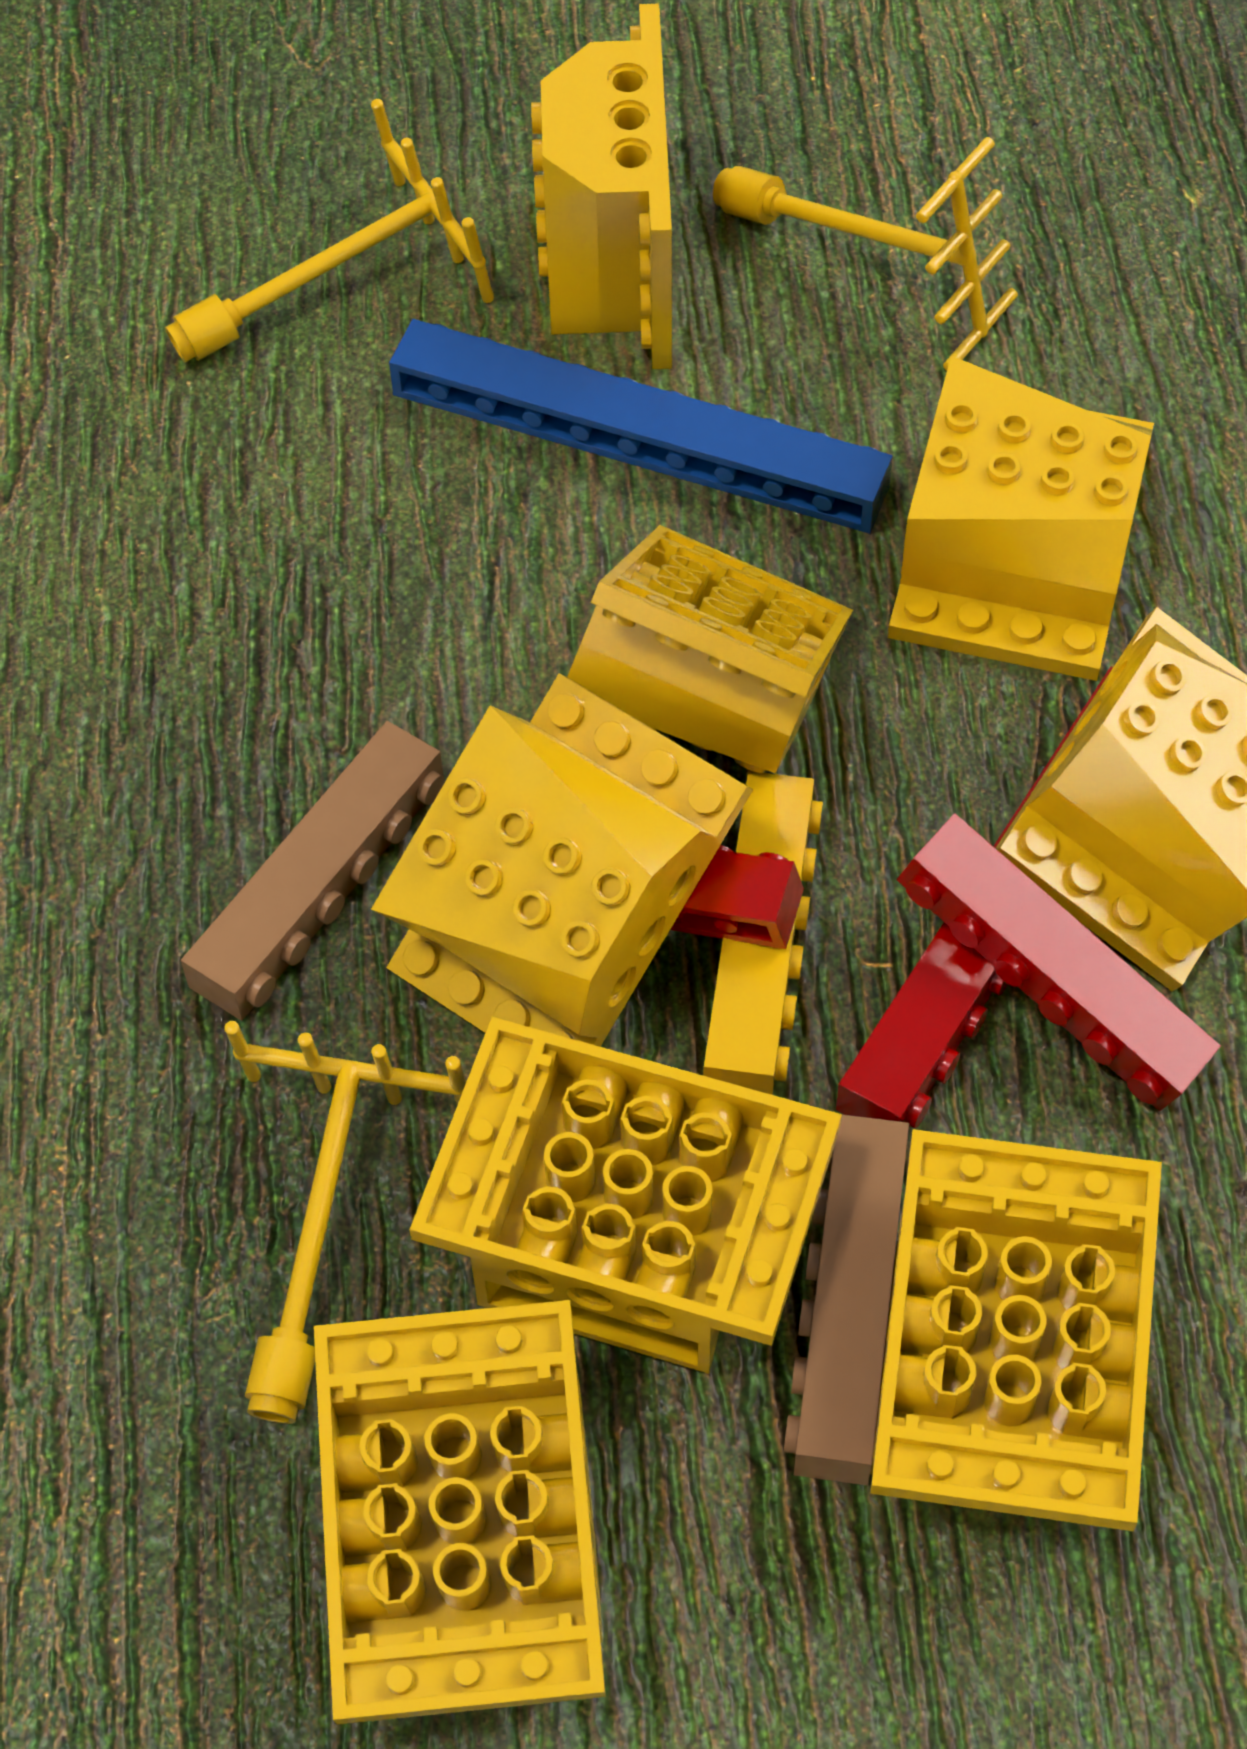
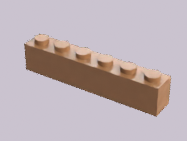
M386 721L180 960L188 987L243 1021L254 1006L261 1007L270 998L274 991L276 980L289 965L294 966L298 964L305 956L312 937L322 925H328L338 917L344 906L345 898L358 883L364 884L370 879L376 870L380 856L391 843L397 844L405 837L411 826L412 818L424 804L430 805L434 802L445 782L440 751L393 723Z
M842 1115L841 1126L827 1171H831L829 1190H820L813 1214L812 1224L824 1225L822 1244L810 1243L805 1279L817 1281L815 1301L807 1299L802 1301L798 1336L810 1337L808 1358L795 1356L791 1394L803 1395L801 1416L788 1415L784 1443L785 1453L796 1454L794 1476L867 1486L869 1483L909 1123Z

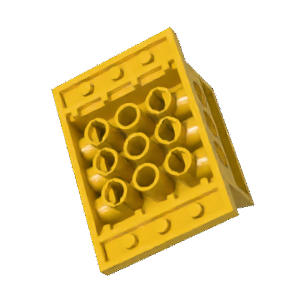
M659 3L639 4V25L630 26V41L588 43L541 80V102H531L532 134H542V139L532 140L533 172L543 171V175H535L534 177L535 208L545 207V210H537L536 212L537 243H547L546 247H538L539 277H548L551 335L641 331V349H651L652 369H672V223Z
M951 356L907 518L901 579L889 623L887 638L1097 681L1154 423L1085 410Z
M659 525L599 581L590 602L596 605L567 677L655 730L683 739L698 748L713 750L732 757L737 764L750 771L765 773L767 770L776 773L793 743L836 645L848 624L853 609Z
M1156 607L1146 616L996 849L1080 923L1172 992L1184 984L1208 942L1247 918V675Z
M560 673L557 675L530 722L490 705L371 910L409 929L386 968L484 1033H486L491 1017H496L601 1047L753 789Z
M491 1017L409 1229L411 1240L470 1257L477 1305L494 1308L570 1300L574 1334L709 1374L719 1331L772 1346L839 1133L842 1114Z
M912 1130L905 1196L893 1270L870 1474H872L870 1494L1127 1531L1135 1530L1138 1522L1162 1162Z
M570 1300L314 1326L333 1721L336 1725L606 1697L601 1647L603 1638L594 1521Z

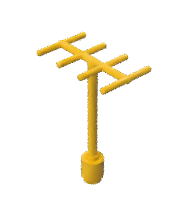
M374 99L371 102V107L394 184L396 186H403L407 179L414 189L416 199L234 301H231L229 298L221 301L216 294H213L173 316L174 322L166 326L165 330L184 363L194 357L199 361L239 339L240 336L237 328L243 325V318L421 219L425 224H432L435 220L434 216L443 226L452 261L459 264L464 260L465 255L474 268L483 302L491 303L494 300L486 269V259L482 254L474 220L466 217L462 220V227L452 215L443 180L440 177H435L431 180L430 186L422 176L412 139L403 138L400 147L393 138L381 99Z
M985 137L962 164L948 175V179L916 214V219L920 223H926L950 196L956 232L949 240L787 195L783 180L778 176L743 166L723 169L714 182L713 200L717 206L721 207L729 215L767 225L783 214L930 256L933 258L926 264L925 269L931 275L936 274L946 261L961 265L965 281L935 314L934 319L937 323L944 324L968 297L973 330L944 362L943 367L946 371L951 356L963 360L981 338L987 336L988 330L1018 296L1015 289L1009 288L988 313H985L981 281L1010 249V243L1005 239L1000 240L978 265L972 232L998 204L1003 195L1000 190L993 189L969 216L964 180L995 146L994 140L990 137Z
M229 1021L225 1024L224 1030L233 1047V1055L239 1060L250 1082H257L261 1078V1073L256 1063L311 1072L315 1085L322 1094L328 1093L331 1089V1083L327 1075L337 1076L280 1327L273 1328L271 1336L258 1337L245 1397L249 1399L247 1409L249 1415L266 1421L293 1424L296 1422L298 1410L305 1408L315 1364V1347L307 1344L308 1335L303 1333L360 1080L382 1083L388 1102L392 1105H397L402 1100L398 1086L454 1095L458 1105L467 1080H465L461 1062L456 1056H450L446 1059L445 1065L448 1076L392 1067L386 1048L381 1044L374 1045L371 1050L375 1064L320 1056L311 1034L307 1032L301 1033L298 1036V1043L302 1053L247 1044L239 1024L236 1021Z

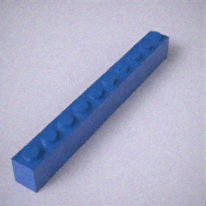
M412 319L389 361L394 396L865 533H871L890 488L893 455L880 452L875 448L855 445L831 438L820 432H810L782 424L774 419H764L736 411L725 405L711 404L684 396L676 391H666L638 383L630 378H620L592 370L581 364L567 363L543 356L535 351H525L497 343L486 337H476L448 329L440 324H431Z

